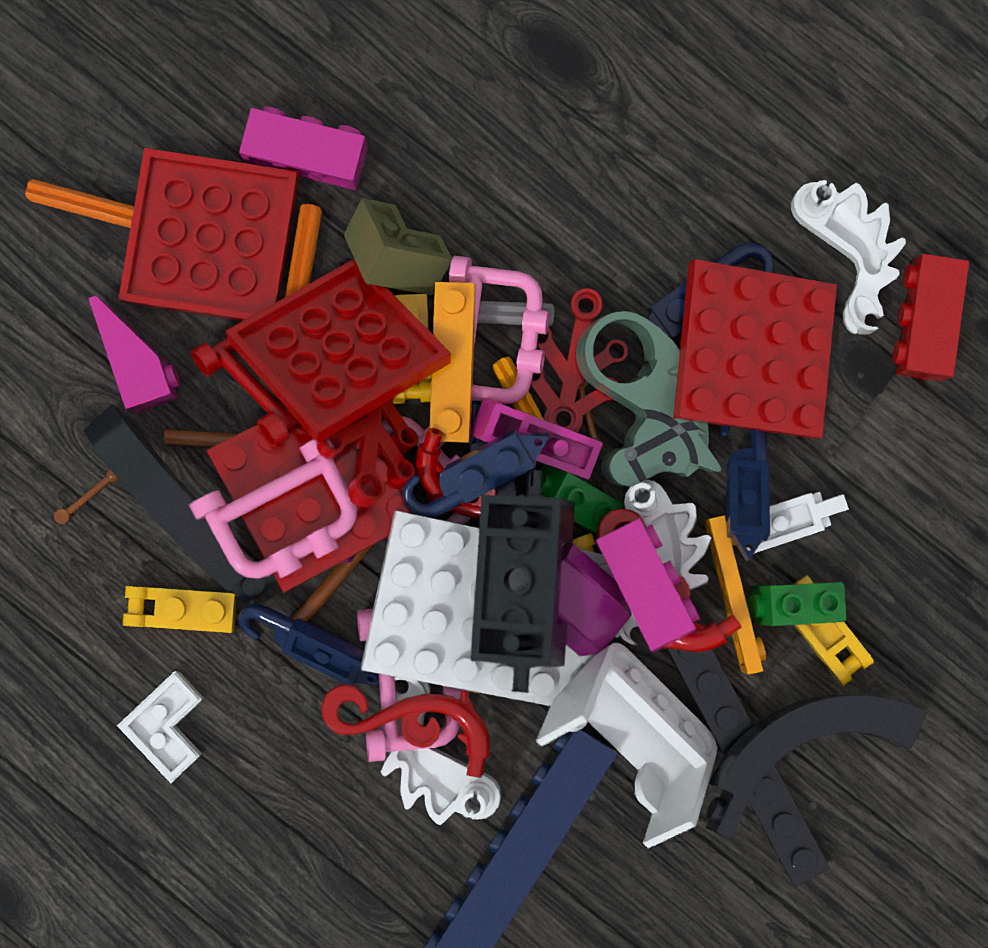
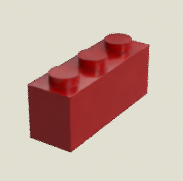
M921 254L911 264L906 266L903 276V287L908 288L906 302L901 304L898 313V325L902 326L901 340L896 341L892 355L893 363L897 364L896 375L939 382L954 377L969 261Z

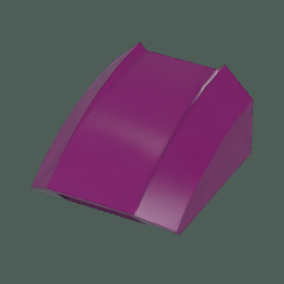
M565 542L562 548L558 624L567 625L566 646L581 657L598 654L609 645L632 616L631 610L617 582L575 544Z

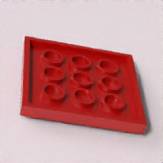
M144 148L118 300L122 303L244 321L278 302L299 181L298 172Z
M355 259L226 330L228 342L317 443H320L451 363V353L386 287L365 283Z
M697 259L690 261L673 419L811 439L822 438L837 285Z
M364 416L354 421L353 423L364 419ZM300 423L287 430L289 439L276 448L266 441L258 425L207 450L212 464L233 501L307 463L300 447L314 440V438ZM362 438L345 446L333 458L348 487L349 483L358 474ZM379 448L375 473L381 477L385 484L384 496L371 507L357 506L356 521L351 530L335 540L339 548L319 559L316 558L314 552L299 559L303 566L302 568L283 578H280L277 572L273 573L283 594L389 537L394 510L413 514L405 506L402 497L404 486H397L389 480L387 470L390 464ZM320 474L243 514L241 517L263 558L266 559L319 529L334 523L341 515V508L323 474Z

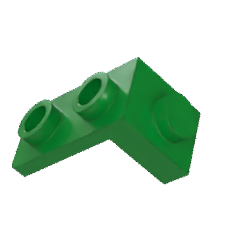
M543 464L540 470L544 471L541 495L547 498H562L575 502L574 522L597 534L598 525L607 513L619 508L623 509L621 502L571 473Z
M842 582L751 586L748 610L753 618V625L785 626L845 622L844 584Z

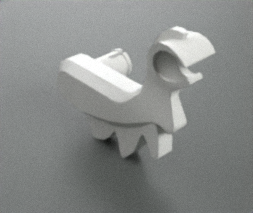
M826 180L805 184L795 193L791 201L792 214L801 225L854 262L857 276L854 289L845 303L843 322L846 329L852 334H871L878 327L866 325L865 317L868 314L875 315L877 319L884 316L882 306L879 303L878 293L880 289L899 276V270L888 266V264L902 250L906 240L900 238L886 244L885 239L890 223L889 205L884 203L875 212L868 215L866 193L860 184L855 183L841 193L836 191L832 183L826 186Z
M645 480L630 486L625 494V508L638 513L644 520L646 527L651 524L653 525L663 545L656 549L662 563L671 561L677 574L688 583L690 590L708 583L709 578L706 575L689 573L705 556L712 540L710 535L688 538L697 521L696 506L693 503L673 505L661 485L654 481ZM633 614L615 637L621 636L626 642L637 645L630 637L631 630L634 627H639Z
M400 677L394 678L396 681L405 680L409 685L406 693L401 694L396 691V702L421 694H431L430 683ZM426 712L420 714L418 717V722L420 725L424 726V717ZM399 718L398 720L399 735H402V718ZM436 748L391 752L381 770L382 775L387 776L393 770L400 767L402 769L400 792L405 809L411 808L418 797L425 795V806L428 814L438 825H442L455 811L471 819L487 818L496 811L502 797L498 782L489 774L483 772L482 778L467 776L468 764Z

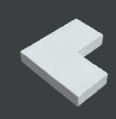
M178 670L174 671L117 725L170 783L174 782L202 755L176 725L204 697Z

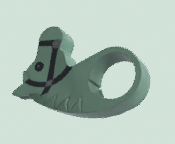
M626 311L614 312L590 323L581 333L576 347V361L583 378L591 386L632 410L636 415L635 422L626 433L624 446L609 451L603 458L601 470L604 477L609 483L614 485L634 486L661 472L676 473L678 477H688L698 468L708 472H720V464L708 449V423L673 419L680 350L661 328L639 314ZM610 323L622 324L633 330L643 346V362L646 365H642L637 374L639 377L633 378L627 383H617L608 379L599 371L594 361L593 345L599 331Z

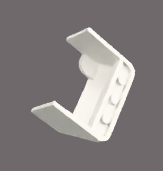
M613 643L601 650L554 698L536 742L543 746L568 731L576 732L584 728L588 721L638 770L635 779V795L638 801L652 813L643 844L650 848L696 826L717 755V744L711 731L624 645Z

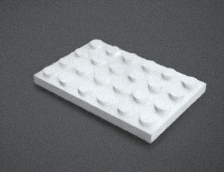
M394 510L361 669L363 671L551 706L554 698L597 654L580 657L566 646L565 666L530 668L529 693L512 692L514 667L501 663L470 661L479 528ZM582 550L615 580L603 554ZM517 568L509 576V585L515 592H520L527 584V575L522 569Z

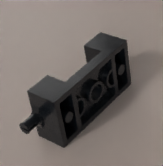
M537 470L526 472V490L524 495H482L470 661L501 663L514 667L512 692L529 693L530 668L565 666L567 625L558 624L562 548L563 542L572 543L575 502L562 498L542 496L544 471ZM517 568L522 569L527 575V584L520 592H515L509 585V576Z

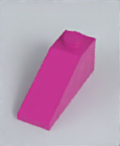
M97 296L88 298L125 409L138 413L178 399L176 387L181 386L174 365H168L105 301Z
M483 398L471 429L472 436L489 443L515 428L518 432L548 433L549 439L536 460L589 480L603 442ZM540 439L535 440L536 443L542 442Z

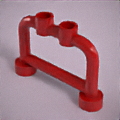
M227 338L213 347L204 342L191 350V356L203 375L210 377L221 370L223 366L268 413L257 420V425L266 441L272 447L276 448L289 439L287 430L298 424L299 421L232 354L236 350L228 342Z

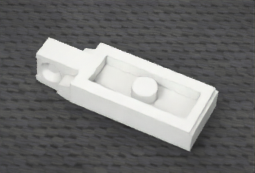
M820 492L808 493L770 506V536L766 541L762 540L754 553L825 530V527L831 526L829 516L849 510L844 494L823 500Z

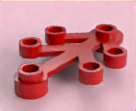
M589 288L577 291L571 300L570 309L575 317V323L567 361L552 340L550 328H548L547 341L537 343L536 349L545 351V358L563 383L560 399L544 379V369L540 374V378L532 381L530 385L547 408L544 420L558 425L556 416L559 413H566L571 421L568 426L563 428L576 433L579 432L582 426L583 415L604 401H614V399L596 389L575 402L578 386L586 381L580 373L576 361L577 342L583 330L591 323V320L598 317L602 309L600 295L595 290ZM587 300L591 302L593 310L589 313L581 312L578 307L581 301ZM611 340L606 345L605 350L594 356V361L599 371H602L611 364L622 363L628 355V347L622 340ZM614 345L620 346L623 350V356L621 358L611 357L609 348ZM607 377L608 379L619 383L615 378Z
M394 398L364 415V419L341 429L316 444L320 455L327 459H333L345 446L362 438L358 474L349 483L348 487L349 499L358 507H371L385 494V484L381 477L375 473L378 448L390 464L387 475L393 484L404 486L410 478L415 476L414 466L401 453L409 452L418 443V436L411 427H408L392 403ZM382 415L394 431L391 437L381 424ZM327 439L332 442L334 448L328 445Z

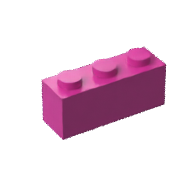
M264 107L263 111L251 108L239 153L247 164L297 171L299 177L357 191L368 145L365 136L360 135L361 132L353 127L339 125L338 129L323 126L322 121L313 117L301 116L300 120L286 117V113L279 109Z
M639 518L596 540L652 652L697 631L693 622L699 620L700 617L689 597L681 600L675 588V585L681 583V580L671 561L662 563L656 549L663 545L652 524L644 527Z

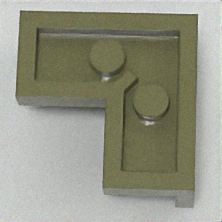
M362 198L344 233V237L366 284L432 295L435 292V282H441L452 261V257L440 235L407 229L396 205Z

